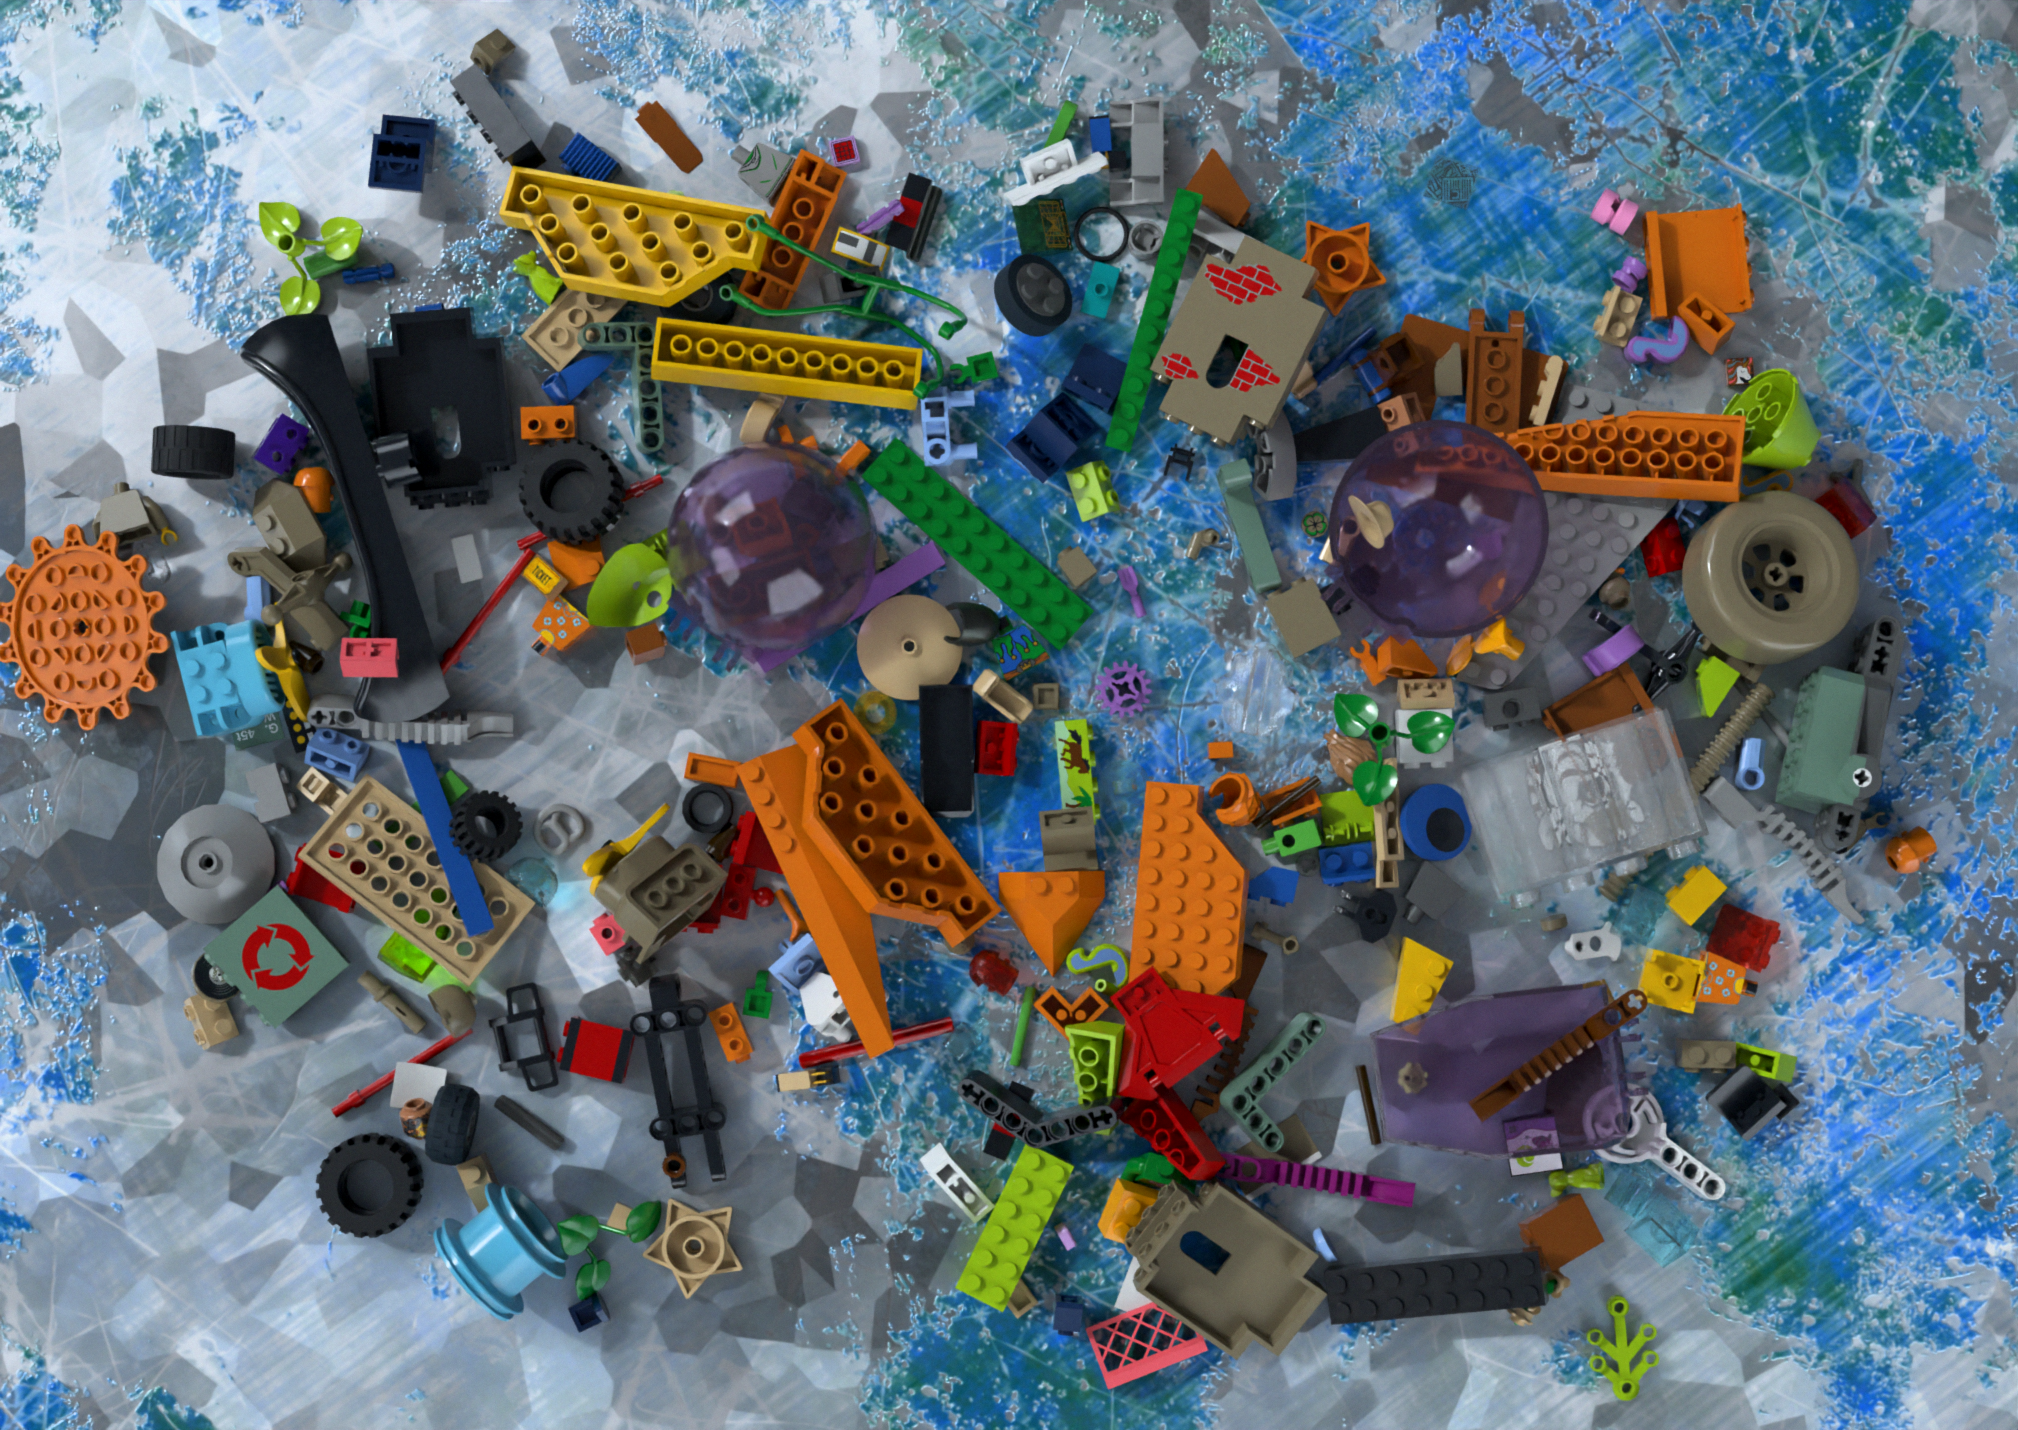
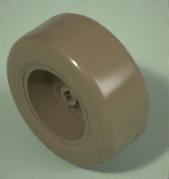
M1771 490L1752 493L1739 498V502H1732L1700 527L1685 554L1682 568V587L1691 617L1711 643L1739 660L1754 664L1773 665L1799 659L1828 643L1840 633L1850 620L1858 603L1861 588V570L1851 538L1841 523L1828 510L1805 496L1787 491ZM1766 545L1768 547L1769 559L1760 561L1753 553V547ZM1781 554L1788 559L1792 565L1791 567L1786 568L1780 563L1779 557ZM1742 562L1753 568L1752 579H1744ZM1790 577H1798L1800 593L1789 587ZM1756 588L1763 594L1761 603L1749 590ZM1783 595L1789 603V609L1776 611L1774 609V596Z

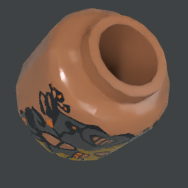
M422 1098L407 1101L399 1112L404 1133L408 1137L417 1140L426 1138L428 1121L433 1106Z

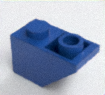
M1275 866L1269 867L1249 880L1247 899L1260 901V896L1271 898L1270 904L1282 907L1286 906V902L1293 903L1300 872Z

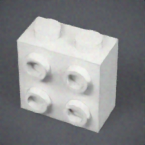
M1452 708L1395 711L1396 730L1406 734L1410 733L1407 727L1408 719L1418 712L1435 711L1452 718ZM1453 731L1446 745L1440 751L1433 754L1418 752L1412 745V738L1405 739L1396 736L1397 764H1404V769L1420 768V763H1430V768H1446V762H1453Z

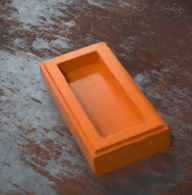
M689 752L684 778L737 788L739 775L735 767L741 765L742 762Z

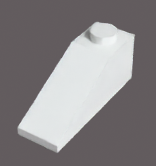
M938 1143L920 1159L928 1174L974 1223L978 1222L995 1207L992 1201L941 1143Z

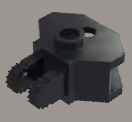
M1378 890L1367 897H1358L1346 891H1340L1339 896L1345 900L1356 902L1354 912H1351L1342 906L1335 905L1333 911L1349 917L1351 921L1355 922L1360 939L1373 944L1388 935L1398 911L1392 893ZM1380 914H1383L1385 917L1382 923L1378 921Z

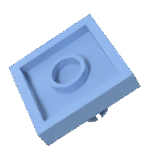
M809 933L804 935L797 943L794 941L790 942V938L784 939L783 941L788 947H785L782 942L779 944V950L784 955L768 968L773 976L795 995L800 994L799 988L816 971L823 973L827 969L818 947Z

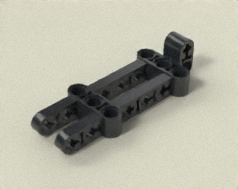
M678 973L651 977L649 981V994L652 1006L638 1009L630 1020L631 1032L638 1037H644L657 1104L658 1113L651 1120L649 1126L650 1135L654 1139L664 1142L667 1156V1154L673 1152L682 1154L680 1138L703 1134L712 1182L724 1181L727 1177L719 1130L726 1123L727 1109L723 1104L713 1102L699 1026L705 1023L708 1015V1006L700 999L681 1001L682 989ZM693 1007L699 1008L703 1016L699 1019H694L689 1015L688 1010ZM671 1012L675 1015L676 1021L674 1023H666L662 1018V1014ZM638 1017H645L649 1020L650 1026L641 1028L636 1024V1019ZM684 1030L697 1105L674 1109L660 1034ZM712 1111L718 1112L722 1119L718 1122H713L708 1118V1114ZM685 1116H690L695 1120L696 1124L687 1127L682 1123L681 1119ZM665 1121L669 1129L660 1131L656 1128L655 1123ZM671 1160L668 1163L669 1168L673 1170H678L681 1167V1164L676 1160ZM686 1171L679 1178L670 1177L673 1189L687 1187Z

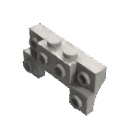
M1163 97L1110 101V129H1131V178L1110 179V207L1163 205L1164 173H1168L1169 159L1164 157V147H1168L1169 135L1168 131H1163Z

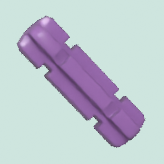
M898 199L892 200L888 203L889 206L887 208L884 206L871 215L867 222L863 221L857 225L856 228L859 234L869 237L873 234V230H879L893 220L892 217L894 215L898 216L904 212L901 202Z

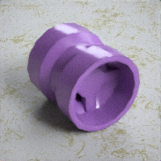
M1628 256L1623 262L1622 269L1617 270L1611 278L1622 290L1633 293L1637 288V282L1640 279H1644L1649 271L1639 260Z

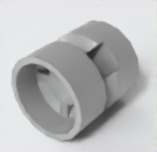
M1143 220L1131 228L1128 249L1132 256L1138 260L1147 261L1158 255L1163 241V232L1160 226L1153 221Z

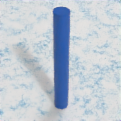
M1370 325L1313 375L1317 385L1343 364L1352 351L1361 348L1375 336L1377 331Z

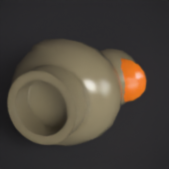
M1618 567L1607 579L1608 582L1598 591L1599 600L1603 604L1609 605L1613 610L1623 609L1631 601L1629 596L1631 590L1630 583L1625 578H1622L1625 569L1622 567Z

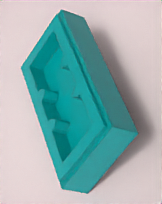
M1095 261L1080 313L1105 320L1120 268Z

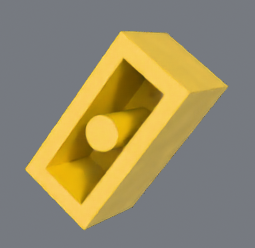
M1693 865L1683 875L1685 880L1679 886L1676 884L1672 886L1664 895L1667 899L1662 904L1687 926H1691L1728 888L1705 865H1698L1697 867Z

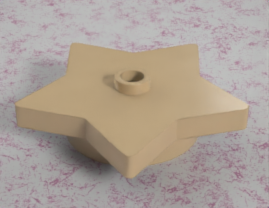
M670 1198L668 1200L665 1232L644 1251L642 1256L671 1269L685 1298H690L709 1275L740 1271L743 1268L740 1259L728 1240L733 1207L725 1206L699 1212L674 1198ZM695 1239L700 1242L701 1246L699 1249L691 1247L692 1240Z

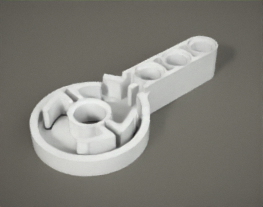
M1613 1083L1602 1087L1590 1097L1584 1108L1582 1128L1587 1143L1597 1155L1608 1161L1623 1164L1650 1159L1699 1197L1716 1200L1724 1195L1726 1186L1723 1179L1667 1138L1666 1123L1663 1120L1662 1110L1657 1100L1647 1090L1635 1084ZM1622 1113H1627L1632 1118V1128L1625 1134L1619 1132L1616 1127V1119ZM1667 1148L1672 1153L1671 1159L1668 1162L1663 1159V1152ZM1688 1164L1693 1169L1692 1175L1689 1178L1684 1174V1169ZM1709 1180L1714 1184L1713 1191L1710 1194L1705 1189V1185Z

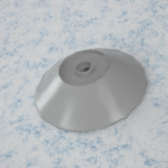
M229 804L203 805L183 814L166 832L157 854V878L166 900L182 916L202 924H228L237 920L268 893L275 875V850L266 828L249 812ZM212 858L213 866L208 868L207 860Z

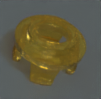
M870 691L863 694L856 701L853 714L868 734L878 735L887 732L894 725L897 718V708L890 696L880 691ZM874 703L882 705L885 709V717L877 723L869 721L866 717V709Z

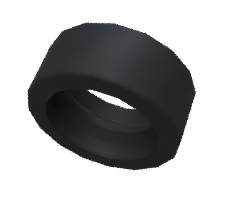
M702 783L693 787L686 794L682 803V814L686 823L693 830L701 833H715L722 830L730 822L733 815V801L730 794L723 787L716 784ZM703 793H713L723 803L721 818L712 824L699 822L692 812L694 800Z

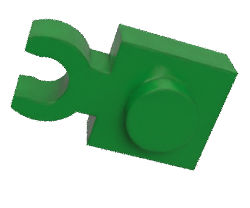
M992 351L966 357L968 363L966 366L958 363L950 366V371L960 370L962 372L960 378L953 380L954 385H960L970 377L973 384L998 378Z

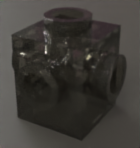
M631 945L619 954L622 959L617 962L620 966L617 971L626 982L630 980L635 988H637L660 970L654 963L657 960L654 954L642 962L639 969L635 968L634 961L637 960L643 947L638 946L634 948Z

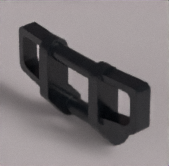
M532 982L507 988L508 1015L488 1020L490 1028H493L500 1058L499 1070L503 1072L520 1068L526 1086L531 1092L555 1087L558 1085L554 1059L556 1058L554 1051H551L543 1018L545 1010L544 1007H541L537 986ZM530 988L536 1009L513 1014L512 993ZM533 1018L541 1054L511 1061L503 1025ZM548 1061L552 1081L533 1086L525 1066Z

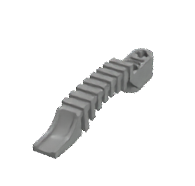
M318 693L311 698L307 714L309 723L315 727L358 729L362 731V738H369L371 733L375 736V740H382L384 737L388 738V741L401 739L402 742L415 740V743L428 741V744H435L436 741L441 742V745H448V742H454V745H461V742L471 743L484 737L513 738V714L467 710V721H461V709H454V721H448V711H441V720H435V713H428V720L422 719L421 716L415 720L401 723H379L359 718L353 710V703L356 697L349 694Z
M1720 775L1700 793L1702 799L1733 829H1736L1743 821H1759L1763 825L1759 829L1763 834H1770L1777 828L1771 835L1775 840L1779 838L1782 840L1786 835H1789L1782 843L1786 847L1790 845L1793 847L1795 844H1798L1792 850L1795 855H1803L1807 852L1799 860L1803 865H1811L1815 861L1817 862L1806 873L1809 876L1815 875L1817 877L1825 871L1810 885L1814 889L1819 888L1821 890L1833 880L1834 882L1823 890L1821 895L1838 912L1854 924H1862L1866 921L1847 899V880L1841 874L1843 872L1842 869L1832 864L1834 861L1831 857H1825L1824 853L1819 852L1814 846V840L1806 838V833L1802 829H1796L1797 825L1793 821H1786V816L1782 812L1771 814L1775 810L1771 804H1765L1757 811Z

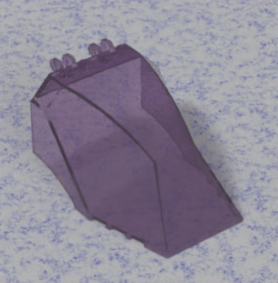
M1605 979L1467 996L1370 1033L1383 1141L1432 1149V1151L1449 1152L1460 1156L1476 1157L1487 1161L1599 1150L1625 1142L1631 1113L1629 1097L1648 1095L1649 1093L1648 1088L1644 1087L1628 1090L1627 1080L1646 1078V1071L1626 1073L1622 1043L1642 1041L1641 1034L1634 1033L1621 1036L1620 1028H1618L1602 1040L1596 1041L1592 1047L1583 1050V1053L1579 1056L1573 1057V1060L1569 1063H1564L1557 1071L1551 1072L1552 1074L1547 1078L1541 1079L1540 1083L1531 1086L1530 1090L1521 1093L1520 1097L1487 1120L1481 1122L1468 1102L1505 1076H1509L1512 1071L1519 1069L1522 1064L1532 1060V1057L1542 1053V1050L1552 1046L1558 1039L1561 1040L1565 1034L1571 1033L1575 1030V1027L1584 1024L1588 1018L1615 1001ZM1610 1009L1605 1013V1020L1608 1024L1615 1025L1620 1022L1617 1010ZM1633 1018L1624 1025L1635 1026L1639 1024V1018Z

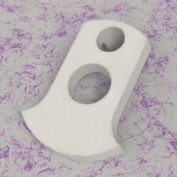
M1609 921L1599 930L1571 934L1570 940L1565 943L1566 953L1573 956L1576 961L1607 956L1612 961H1616L1621 950L1619 933ZM1594 936L1598 937L1601 942V947L1598 951H1593L1590 947V939Z

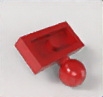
M730 863L719 915L747 920L751 900H754L756 905L762 908H767L773 904L775 895L772 889L760 887L754 890L758 868Z

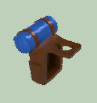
M1396 332L1384 338L1379 343L1380 347L1370 352L1366 348L1356 349L1347 358L1352 371L1355 372L1367 391L1368 397L1372 399L1375 405L1388 401L1393 395L1391 388L1397 382L1402 381L1405 383L1422 371V367L1426 364L1418 347L1407 332L1401 334Z

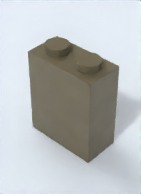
M1301 577L1290 583L1291 589L1282 592L1280 588L1268 594V601L1263 603L1292 660L1341 635L1313 578L1306 581L1305 577Z

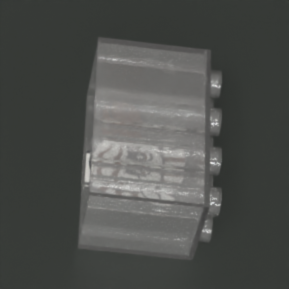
M1662 704L1456 770L1455 777L1496 901L1508 898L1511 909L1526 907L1542 901L1540 887L1559 881L1564 893L1594 885L1595 880L1592 871L1613 865L1617 877L1641 871L1648 867L1645 854L1665 849L1666 855L1669 856L1670 860L1695 854L1701 851L1698 838L1709 835L1668 708Z

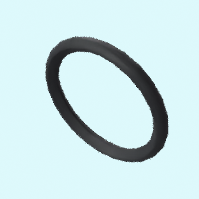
M1094 207L1083 213L1076 222L1074 241L1081 254L1088 259L1098 262L1113 260L1122 254L1128 244L1129 227L1123 216L1114 209ZM1097 212H1105L1115 216L1122 224L1124 230L1121 246L1117 251L1108 256L1090 254L1080 242L1079 231L1082 222L1088 216Z

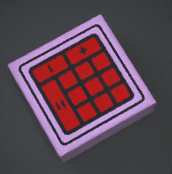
M854 135L829 141L836 168L861 163Z

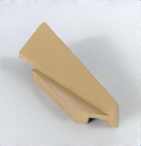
M1397 758L1383 759V765H1392L1398 775ZM1397 782L1394 792L1385 801L1373 806L1377 849V890L1399 887L1397 861L1404 860V847L1400 827L1399 783Z

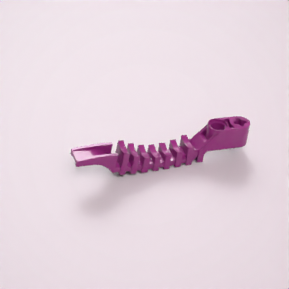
M1219 1151L1221 1156L1226 1158V1162L1231 1164L1230 1167H1225L1224 1171L1219 1170L1215 1174L1221 1178L1271 1184L1273 1182L1279 1186L1290 1184V1187L1297 1188V1186H1303V1189L1308 1190L1316 1188V1191L1320 1192L1322 1190H1328V1193L1331 1194L1340 1192L1341 1196L1352 1194L1353 1198L1360 1199L1363 1196L1367 1197L1366 1200L1405 1207H1412L1416 1184L1413 1182L1395 1180L1373 1174L1365 1175L1363 1172L1353 1173L1351 1170L1342 1171L1339 1168L1333 1167L1330 1169L1321 1165L1317 1167L1309 1163L1306 1165L1296 1161L1293 1163L1284 1159L1279 1161L1271 1157L1263 1158ZM1253 1162L1257 1166L1255 1174L1251 1176L1245 1175L1241 1170L1243 1164Z

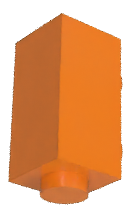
M735 1001L708 1012L728 1062L735 1060L736 1064L750 1059L749 1053L755 1051V1048Z

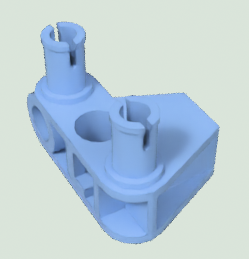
M947 386L937 387V389L929 392L924 400L921 399L925 466L942 467L944 465H951V462L958 459H978L977 442L953 444V441H950L949 410H951V407L975 406L974 390L950 391V389H947ZM944 408V417H931L930 410L926 409ZM937 446L941 450H945V454H942L940 459H935L934 455H930V451H933Z

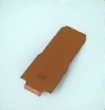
M657 100L653 104L646 102L637 110L639 116L635 120L681 171L689 173L703 161L698 149L678 128L677 123Z

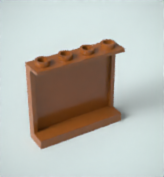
M1627 661L1542 710L1545 716L1541 719L1548 731L1554 729L1558 736L1555 742L1562 741L1598 802L1602 801L1567 743L1566 738L1583 733L1585 740L1608 741L1620 734L1638 728H1654L1670 752V759L1682 754L1681 749ZM1636 704L1640 705L1645 714L1641 718L1634 716L1632 713V708Z

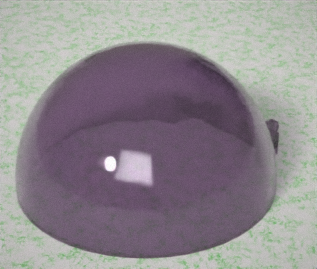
M1429 420L1408 424L1388 432L1371 443L1356 457L1338 485L1333 498L1329 519V542L1333 561L1323 570L1334 583L1320 598L1323 601L1328 600L1333 595V592L1340 587L1346 594L1334 604L1333 611L1337 613L1351 598L1373 618L1359 634L1363 639L1378 624L1385 629L1383 634L1373 642L1372 647L1375 650L1390 635L1403 646L1412 635L1425 638H1451L1474 633L1492 625L1512 611L1523 600L1538 577L1545 559L1549 536L1548 511L1541 486L1534 472L1522 456L1507 442L1475 425L1451 420ZM1349 496L1357 497L1365 505L1374 501H1383L1389 506L1394 528L1384 539L1382 548L1373 547L1363 536L1356 516L1349 504Z
M762 440L735 446L705 463L681 490L669 518L666 533V557L675 591L666 604L679 613L668 627V630L672 633L676 631L681 621L686 617L692 622L682 635L683 641L687 642L698 626L722 642L712 658V661L715 663L722 659L724 652L728 648L734 650L736 653L729 660L725 669L729 673L734 669L741 657H744L752 664H756L764 652L798 650L818 643L834 634L851 619L864 602L871 588L878 561L879 542L875 517L868 499L856 480L844 467L824 453L806 445L782 440Z

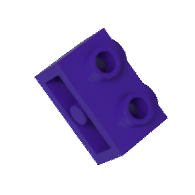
M279 413L251 458L278 475H282L283 472L288 473L296 461L293 458L294 454L298 449L302 451L310 439L307 436L309 429L285 414ZM288 430H291L293 433L291 439L286 435ZM274 452H277L279 455L277 461H274L272 458Z

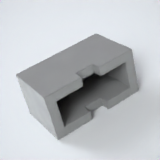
M273 763L245 772L250 792H256L259 800L254 805L260 823L266 824L296 814L295 808L298 807L295 794L289 791L287 783L290 782V777L286 767H282L281 763Z

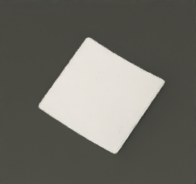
M397 1062L390 1107L403 1108L407 1101L415 1098H422L433 1105L438 1090L445 1085L447 1070L416 1063Z

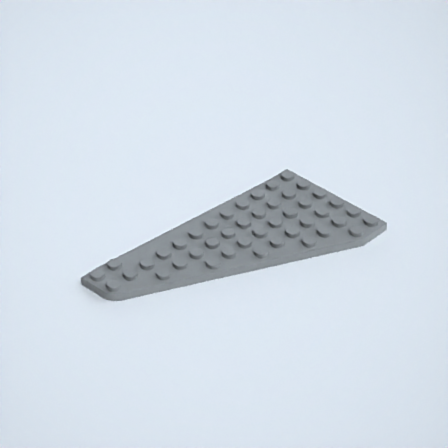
M1567 383L1561 408L1554 424H1572L1580 419H1587V421L1603 419L1602 416L1614 414V417L1627 415V412L1637 410L1683 412ZM1529 488L1508 539L1505 552L1493 577L1494 580L1504 572H1511L1507 592L1502 602L1495 606V612L1497 615L1505 616L1506 626L1513 631V636L1525 643V648L1519 658L1514 661L1500 652L1498 654L1493 651L1478 654L1473 649L1469 663L1458 672L1456 681L1488 690H1500L1509 686L1680 499L1585 494ZM1488 609L1480 610L1471 633L1473 642L1477 641L1488 622L1493 618Z

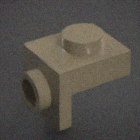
M497 28L475 43L470 59L488 76L493 72L496 64L514 52L516 46Z

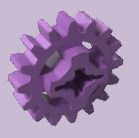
M1127 661L1123 662L1122 667L1113 662V670L1107 667L1104 668L1105 677L1098 675L1097 679L1102 684L1096 685L1094 688L1101 691L1096 700L1103 699L1104 703L1101 709L1109 707L1110 716L1117 711L1119 712V718H1123L1124 712H1128L1130 717H1134V709L1142 712L1143 708L1140 704H1149L1150 701L1145 698V695L1152 693L1151 689L1146 688L1151 679H1143L1146 673L1145 670L1136 671L1138 664L1135 663L1132 668H1129ZM1127 672L1122 679L1115 680L1110 678L1116 673ZM1135 677L1141 685V693L1135 690L1133 684ZM1124 683H1127V689L1132 694H1124L1123 697L1119 696V690L1116 686H1122ZM1106 687L1112 690L1114 696L1112 703L1107 698ZM1131 699L1136 701L1132 706L1120 707L1125 700Z

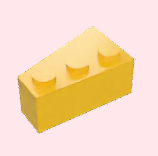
M1403 936L1389 1019L1417 1033L1454 962Z

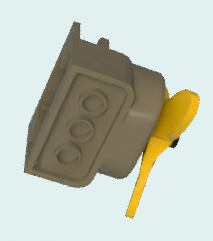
M667 803L663 804L639 829L627 838L616 843L611 839L608 840L601 849L591 854L582 865L583 872L587 876L593 877L589 892L614 916L617 924L625 930L622 941L627 944L634 939L643 947L636 960L639 964L708 911L728 876L700 847L692 843L682 844L675 849L664 837L656 835L635 849L646 832L670 809Z

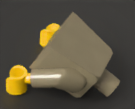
M125 482L113 485L114 495L101 500V507L97 511L92 523V531L96 543L101 533L107 530L113 531L118 535L120 540L119 546L159 535L158 530L162 531L161 542L167 546L169 544L165 537L168 533L173 534L176 542L179 540L177 532L169 529V522L162 508L149 496H142L136 489L130 490L129 484Z

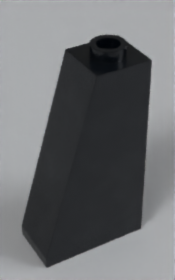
M1377 405L1293 435L1296 465L1382 461L1392 459L1395 456Z

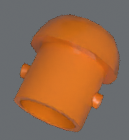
M306 467L299 470L293 485L298 486L302 490L313 512H331V501L334 499V494H331V486L335 485L331 472L322 467Z
M1920 826L1913 828L1909 832H1902V837L1900 838L1897 836L1892 837L1886 844L1885 858L1888 864L1900 874L1918 871L1920 863L1924 862L1925 864L1929 860L1928 857L1937 851V846L1932 836Z

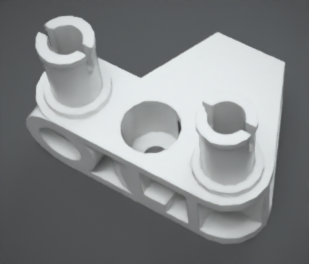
M816 971L799 988L806 1020L824 1036H833L840 1043H845L852 1035L850 1028L845 1026L851 1018L848 1012H843L846 1007L832 977ZM884 989L887 1002L889 999V993L886 992V989Z

